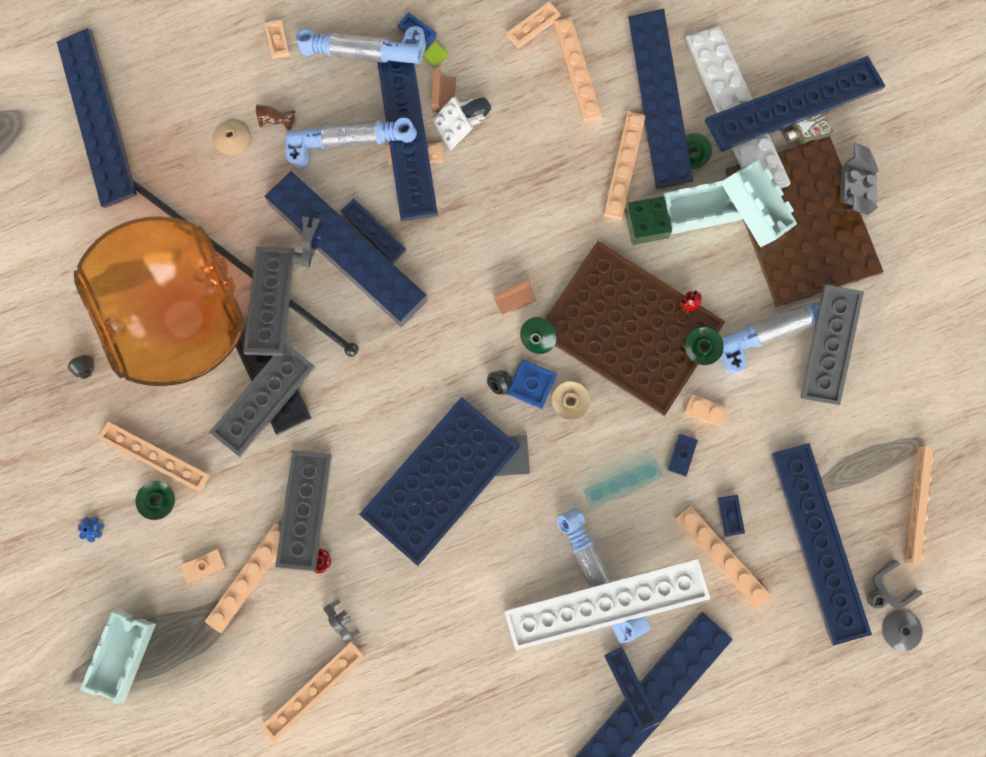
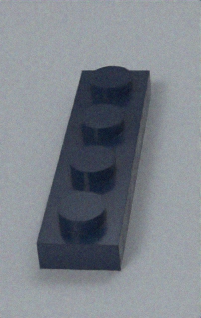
M354 198L341 210V213L392 263L406 252V248Z
M620 647L604 655L641 732L659 724L660 721L624 649Z

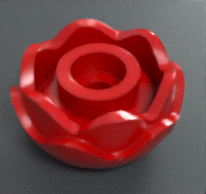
M697 290L694 292L689 291L685 297L680 298V307L687 311L695 310L702 303V295Z
M319 548L318 559L321 562L318 563L317 561L316 572H314L317 574L327 571L331 565L330 554Z

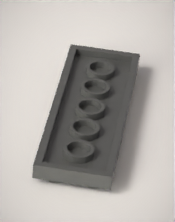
M256 247L243 349L246 355L284 356L294 264H292L294 248Z
M823 285L800 398L840 405L864 291Z
M285 343L284 356H273L209 433L237 456L241 457L315 369V366Z
M292 451L275 568L316 572L332 461L331 454Z

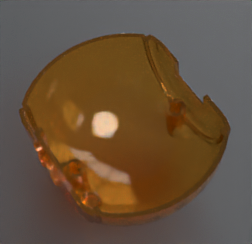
M162 216L144 217L127 221L115 226L96 239L81 257L77 265L78 270L74 271L75 286L100 338L101 346L111 369L121 379L125 377L126 380L137 384L159 387L180 385L196 380L214 370L231 354L242 335L241 331L245 330L244 316L234 295L236 291L235 282L232 276L228 277L227 275L228 266L225 259H220L219 255L216 254L208 234L200 225L195 226L194 223L182 219Z

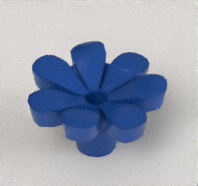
M88 517L82 519L83 525L78 526V530L82 531L79 537L83 540L87 538L88 542H94L95 537L101 538L102 533L99 530L104 528V524H97V517H92L91 520Z

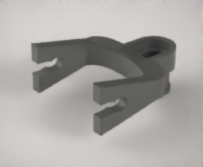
M302 216L303 253L293 252L292 264H299L301 267L310 268L312 257H314L316 248L312 245V238L320 219L313 218L312 227L309 228V217Z
M892 560L873 576L872 580L876 589L868 595L867 602L871 607L877 609L883 608L887 603L893 608L901 609L923 595V593L915 589L900 602L889 594L883 584L882 577L901 565L899 561ZM880 598V602L878 604H875L876 599Z
M336 600L325 606L323 611L329 617L328 621L336 633L340 634L343 642L346 643L360 632L358 629L352 633L348 631L345 624L352 620L350 616L343 618L348 614L346 610L339 614L336 613L334 607L340 603L339 600Z

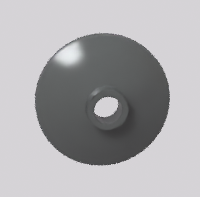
M908 611L892 612L885 618L882 626L883 637L887 644L899 651L914 649L922 639V625L919 619ZM905 627L908 629V633L906 635H904L902 632L903 628Z

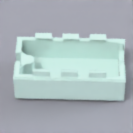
M756 159L723 180L721 184L756 241L762 247L779 238L784 232L797 225V222L791 214L794 210L788 201L784 203L781 198L784 194L779 185L774 186L771 182L774 178L768 168L764 170L759 160Z
M722 181L663 194L672 228L671 235L743 219L721 184Z
M121 610L112 611L80 690L92 695L98 694L110 698L116 704L126 701L156 623L142 618L133 620L134 615Z

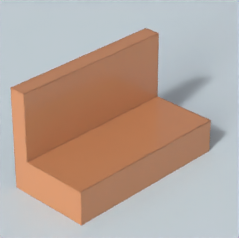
M434 69L431 107L432 111L440 112L455 97L456 77L442 76L440 69Z
M529 279L494 294V300L502 316L536 301Z

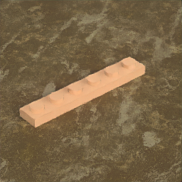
M572 17L554 21V28L583 122L599 119L602 117Z
M627 112L605 207V217L618 220L623 218L645 115Z
M107 422L98 439L198 492L202 491L210 477L204 471L111 422Z
M931 446L919 447L917 453L905 563L921 564L924 558V550L922 549L923 541L926 539V530L924 529L929 515L927 502H929L931 496L929 483H931L933 478L931 465L935 459L933 447Z
M688 506L675 518L755 609L760 607L771 596L691 506Z
M278 523L274 524L205 620L208 625L219 633H223L277 557L281 525Z
M350 642L260 726L273 742L276 741L358 664L365 655L353 642Z

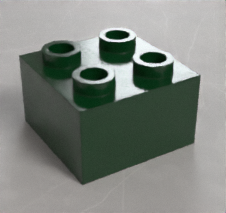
M664 196L627 203L625 215L632 245L668 239L670 237L672 228Z

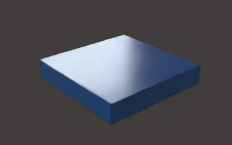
M522 359L507 395L543 409L557 374Z

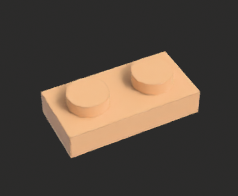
M282 19L264 23L272 59L290 56Z
M691 394L684 413L720 427L728 408Z

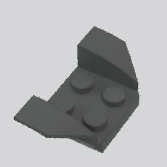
M854 143V157L848 160L841 168L840 202L852 205L853 210L867 216L878 208L876 173L879 170L870 149L861 144Z

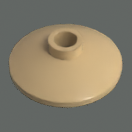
M229 120L221 123L216 128L213 142L217 150L222 154L229 156L238 155L248 147L250 133L243 123ZM233 133L232 137H227L228 134Z
M577 382L562 383L553 392L552 407L564 419H578L587 412L590 406L588 391ZM567 399H573L574 404H567Z

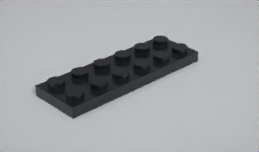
M246 325L229 332L252 382L273 356L244 354ZM299 389L295 391L270 421L276 435L312 419Z

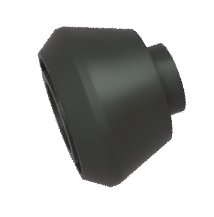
M89 355L78 356L69 362L67 368L74 376L86 379L94 371V358Z
M498 370L488 374L487 384L495 394L505 395L512 384V378L507 371Z

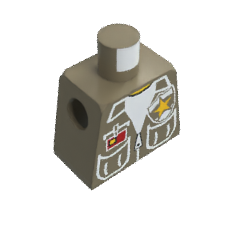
M822 113L788 126L790 130L784 133V138L788 143L796 140L800 146L829 137L834 131Z

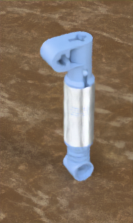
M418 26L407 29L402 43L390 42L389 39L350 34H313L309 29L300 30L296 34L300 52L305 56H310L314 53H325L329 57L381 63L397 61L420 64L426 49L424 31Z
M400 118L395 123H384L379 120L323 125L317 129L287 131L286 158L295 168L304 169L309 164L310 148L336 149L382 144L385 141H391V139L392 141L402 140L403 142H411L415 139L417 131L408 118ZM409 128L408 131L402 132L403 129Z
M820 302L810 306L802 305L796 307L795 309L752 323L744 330L722 337L724 350L720 359L724 369L730 374H736L746 366L743 350L750 347L757 348L814 327ZM733 353H736V354H737V356L734 357V358L732 357V358L727 359V357H726L727 355H730V354H733ZM732 361H734V362L737 361V362H738V365H733V366H732L731 362H732Z
M572 509L557 518L558 527L563 533L570 535L568 538H571L570 542L574 543L572 545L573 555L589 587L614 581L611 574H609L610 572L605 565L606 563H604L605 561L598 547H596V543L590 537H586L588 533H585L586 529L582 528L585 519L581 511ZM645 616L611 625L620 644L633 641L650 629L649 622Z

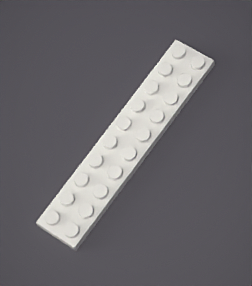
M720 26L686 36L685 43L716 113L753 100ZM769 134L732 148L741 169L758 159L763 169L766 170L768 168L774 177L771 180L774 186L779 185L781 189L790 185L791 182Z
M696 558L507 609L504 613L515 650L709 600L710 595L699 559Z

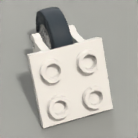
M453 97L432 120L449 150H452L471 131L473 125L481 123V120L485 119V116L491 110V105L484 97L475 100L470 99L461 103L458 102L456 97Z

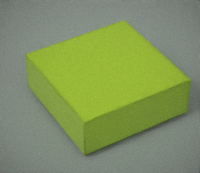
M434 42L424 52L423 57L436 69L448 57V53Z

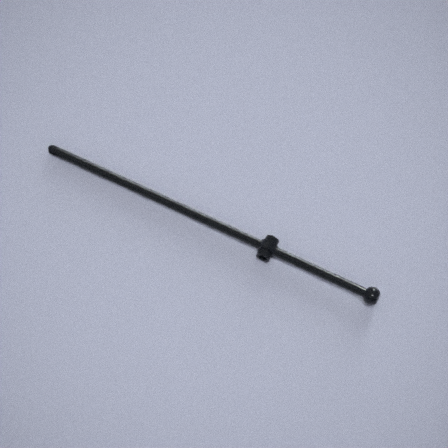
M133 180L138 193L250 278L253 277V270ZM290 299L289 307L343 347L347 356H356L359 352V346L356 343H348Z

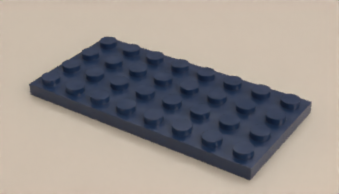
M461 397L359 515L414 564L419 566L517 452L520 446Z

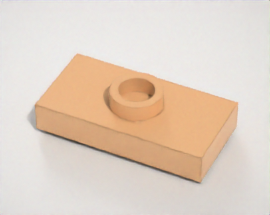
M216 549L182 564L181 567L187 583H191L226 568L220 550Z

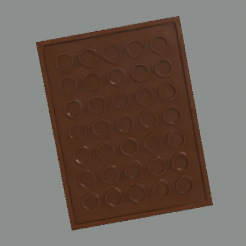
M829 136L778 152L777 154L791 182L789 186L781 188L784 194L781 198L784 203L788 201L794 211L791 214L797 225L784 232L776 240L760 247L745 223L775 306L778 307L822 293L824 284L841 287L882 274L884 272L861 213L853 210L852 205L840 202L842 165L831 137ZM740 165L726 168L727 178L741 169Z
M599 241L596 242L545 318L554 325L557 331L555 347L662 416L667 414L698 364L689 359L685 351V341L688 335L693 330L701 327L711 328L719 333L726 322L701 305L693 311L682 309L680 307V298L685 297V295ZM700 345V349L706 351V346Z

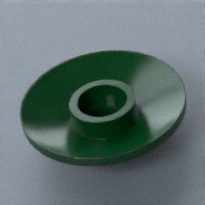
M693 133L686 135L691 170L699 169L706 165L711 158V143L701 134ZM694 151L697 152L696 156L690 155Z
M533 317L522 325L520 338L523 345L529 351L536 354H544L555 346L557 331L554 325L547 319ZM534 335H537L539 337V340H536L534 338Z
M697 328L686 338V354L691 361L698 365H711L718 361L723 354V340L711 328ZM700 345H705L706 351H702Z
M148 482L139 489L136 495V508L146 519H163L174 508L175 494L172 488L164 482ZM157 497L160 498L159 504H155V499Z

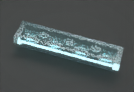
M652 460L586 488L584 492L592 508L661 479L663 475L656 460Z

